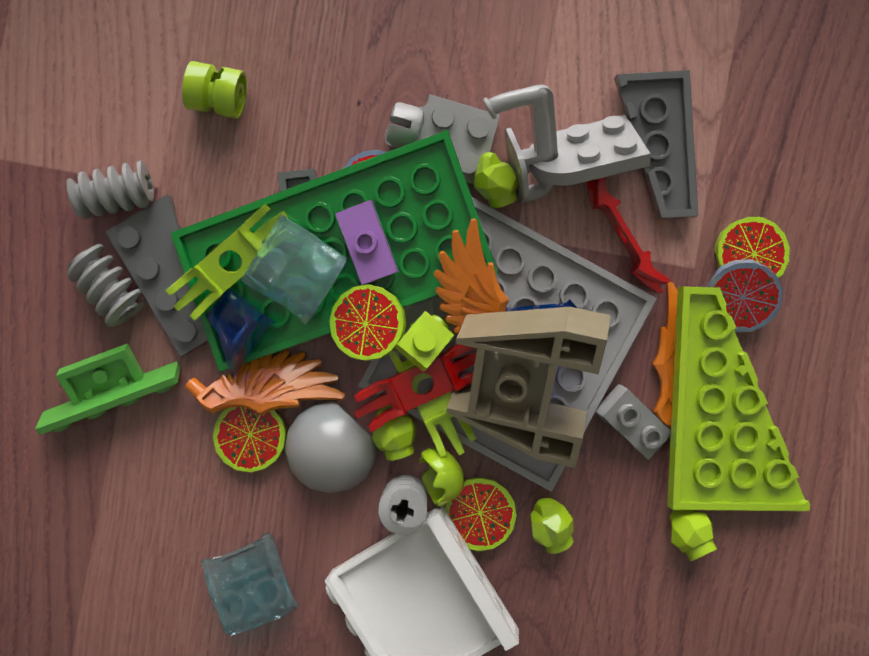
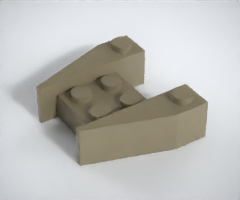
M574 307L466 315L457 335L456 344L477 348L472 385H466L458 391L453 390L446 412L537 460L576 469L583 441L587 411L550 403L557 367L561 366L599 375L607 343L611 315Z

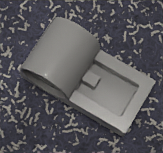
M620 384L615 386L595 411L602 420L617 431L648 460L671 436V430L629 389Z

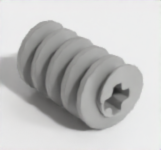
M142 160L137 161V172H133L128 163H123L122 175H119L116 168L112 165L107 168V178L97 168L93 170V180L91 181L84 171L78 173V183H75L72 178L67 179V193L71 207L81 219H89L93 214L100 217L105 215L107 211L115 214L121 208L131 211L135 208V205L139 208H146L149 206L150 201H154L153 182Z
M97 244L81 252L70 262L67 267V277L71 282H77L76 288L80 293H87L86 300L89 304H97L95 311L99 316L107 315L104 322L108 327H115L135 316L146 305V302L137 304L136 300L142 292L140 289L127 292V288L132 283L131 278L118 281L117 278L123 272V269L119 266L109 270L108 267L114 258L112 255L99 258V255L105 248L102 244Z
M399 475L392 478L383 490L378 514L381 523L395 534L408 535L416 532L423 526L427 517L428 493L425 485L418 478L412 475ZM401 500L409 501L406 508L399 506Z

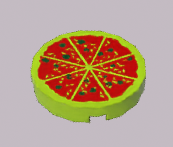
M746 217L730 223L720 232L714 245L716 266L719 269L722 265L734 260L752 259L766 265L779 278L784 274L789 263L790 246L785 233L776 223L763 217Z
M369 284L353 287L343 293L334 304L329 320L331 336L338 348L349 357L364 361L382 359L395 351V346L402 339L406 329L405 311L397 297L382 287Z
M229 407L222 411L215 423L213 441L217 454L225 464L237 471L251 473L267 468L279 458L285 449L288 432L284 418L276 409L259 415L245 407Z
M487 477L467 478L464 480V487L460 495L445 504L446 512L471 550L484 551L494 549L505 542L514 530L517 517L514 500L506 487L495 479Z

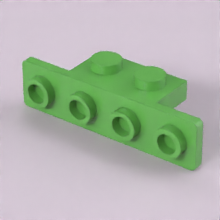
M127 343L60 368L56 377L71 401L45 410L35 429L39 435L50 431L60 432L71 426L73 422L84 418L95 419L104 414L108 409L119 405H132L142 396L153 392L164 393L173 388L178 382L181 367L178 361L144 373Z

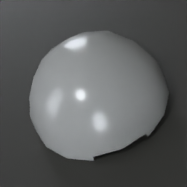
M325 400L313 403L297 415L288 429L284 450L288 467L300 482L311 490L334 494L351 490L366 479L375 465L378 448L372 440L373 435L355 421L337 400Z

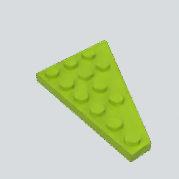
M678 286L667 506L672 510L810 511V502L804 498L797 481V478H799L798 473L789 461V452L777 426H774L766 407V404H768L767 399L758 387V378L747 352H743L734 331L737 329L733 318L726 311V302L720 288Z

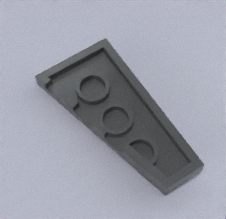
M690 70L617 74L614 81L625 115L651 153L650 166L642 168L658 220L685 219L699 216Z
M166 195L106 231V234L180 357L206 344L208 339L200 316L195 321L190 317V314L196 309L194 299L179 311L173 307L190 289L188 283L171 296L165 291L184 275L170 234L182 228L178 224L174 211L176 208L173 198L170 195Z

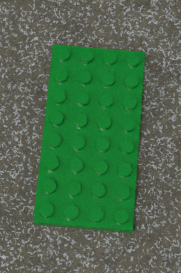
M448 130L170 233L185 274L233 234L264 204L270 210L250 228L253 233L283 211L288 216L262 243L266 246L268 242L287 230H290L293 236L257 263L200 315L219 372L331 333L329 320L334 304L343 293L353 287L362 285L335 213L368 200L373 201L399 270L398 273L371 282L369 285L384 288L397 297L402 307L438 295L435 292L436 288L443 286L434 276V272L437 269L444 272L439 253L444 251L454 261L452 231H459L462 241L466 246L467 230L471 219H477L486 266L492 262L495 274H498ZM228 250L220 255V265L226 271H236L241 267L242 259L237 252ZM196 276L188 282L189 288L199 280ZM208 289L194 299L196 307L211 293Z

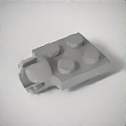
M430 94L427 104L423 107H416L402 102L394 105L389 121L396 124H388L385 142L390 146L400 148L448 130L466 182L474 186L479 158L482 154L491 150L500 115L497 114V118L492 119L488 111Z

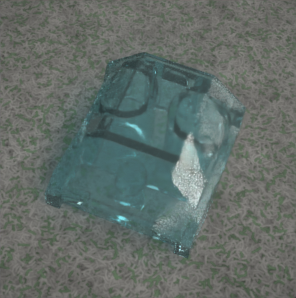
M280 215L241 280L252 289L285 307L306 325L336 281L346 262V257L336 252L311 232L285 216Z
M270 533L262 535L261 539L225 555L201 561L210 597L218 612L224 632L227 635L257 628L287 615L298 607V603L294 599L287 582L276 543Z

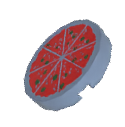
M752 259L734 260L722 265L706 286L720 288L726 302V311L733 318L737 329L734 330L735 332H751L766 326L776 317L782 305L783 289L778 277L766 265Z

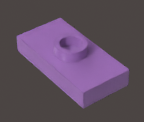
M368 200L335 213L362 285L399 272L373 201Z

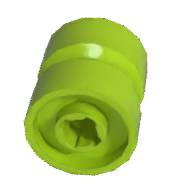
M191 61L186 68L182 85L184 107L188 110L204 113L210 112L213 108L219 116L240 118L247 96V76L245 71L222 67L217 71L213 64Z

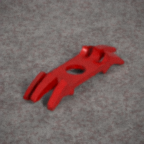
M606 177L587 181V193L592 209H600L604 212L633 261L630 273L647 288L662 294L664 291L658 285L667 284L670 282V279L654 269L651 262V252L649 250L645 252L641 250L616 208L620 201L607 191Z
M460 344L453 346L438 355L424 372L417 366H414L388 379L378 380L354 395L357 403L380 391L385 390L386 393L378 394L354 411L356 418L392 404L393 407L383 411L368 424L370 431L373 432L388 421L404 416L409 410L453 390H460L472 383L474 371L460 374V377L458 373L475 365L476 353L453 359V362L451 359L476 348ZM421 373L428 374L433 379L431 390L425 394L416 393L411 387L413 378Z

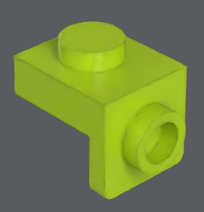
M424 311L397 343L395 349L424 372L453 338L454 334L449 331L448 324L437 315H430Z

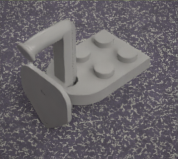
M534 85L505 92L490 99L483 98V102L492 119H496V115L502 112L530 105L533 144L530 148L521 150L512 129H504L508 163L516 172L519 187L516 189L519 204L543 198L551 191L554 185H574L650 166L651 153L626 115L609 116L601 121L584 125L576 124L568 129L556 131L554 96L551 89L546 85ZM531 172L539 180V183L529 185L527 173Z

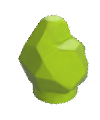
M485 152L482 154L476 169L474 188L484 199L488 200L491 208L504 207L516 201L518 198L516 189L519 187L516 172L508 163L501 162L495 153Z
M388 405V406L382 407V408L379 409V411L377 412V416H378L379 414H381L383 411H385L386 409H388L389 407H393V406H392V405ZM407 414L388 421L373 432L372 440L380 451H384L386 460H398L414 453L412 443L416 438V426Z
M552 498L539 499L530 514L533 540L545 546L546 551L550 554L561 553L570 548L574 542L571 535L574 531L573 518L566 508Z
M672 510L669 515L671 543L682 553H686L690 562L717 550L712 540L714 539L713 525L706 513L695 510Z

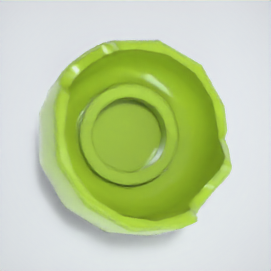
M430 447L421 453L422 457L419 459V463L429 464L428 469L422 475V479L433 503L437 508H440L460 495L464 487V475L455 456L446 451L447 455L440 457L436 447Z

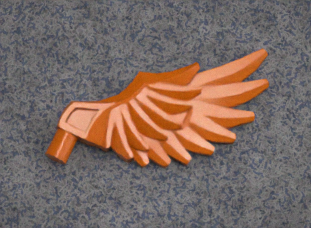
M471 219L466 236V246L462 241L459 231H452L454 261L444 251H441L439 258L444 272L438 269L434 272V276L443 286H438L435 292L446 301L440 303V310L448 313L446 315V322L455 325L454 333L456 334L459 333L466 315L505 312L509 302L508 296L502 291L497 281L494 264L490 262L486 266L477 219Z
M673 282L666 284V327H659V346L657 354L651 363L660 381L659 397L653 412L670 430L678 295Z
M287 349L276 356L273 353L233 367L229 370L227 377L225 374L222 375L221 378L211 383L207 388L195 377L190 379L185 385V389L196 398L198 403L212 414L229 407H245L259 415H263L271 410L280 408H299V401L304 400L344 401L345 393L326 386L327 384L337 383L339 380L338 375L327 372H312L322 366L320 359L303 361L306 358L303 351L289 357L290 352Z

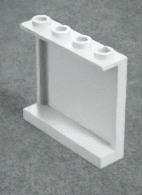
M443 506L429 511L423 526L416 532L408 535L392 533L333 568L325 580L329 598L334 604H339L346 615L347 627L354 636H359L365 646L366 656H481L501 644L505 651L519 644V628Z

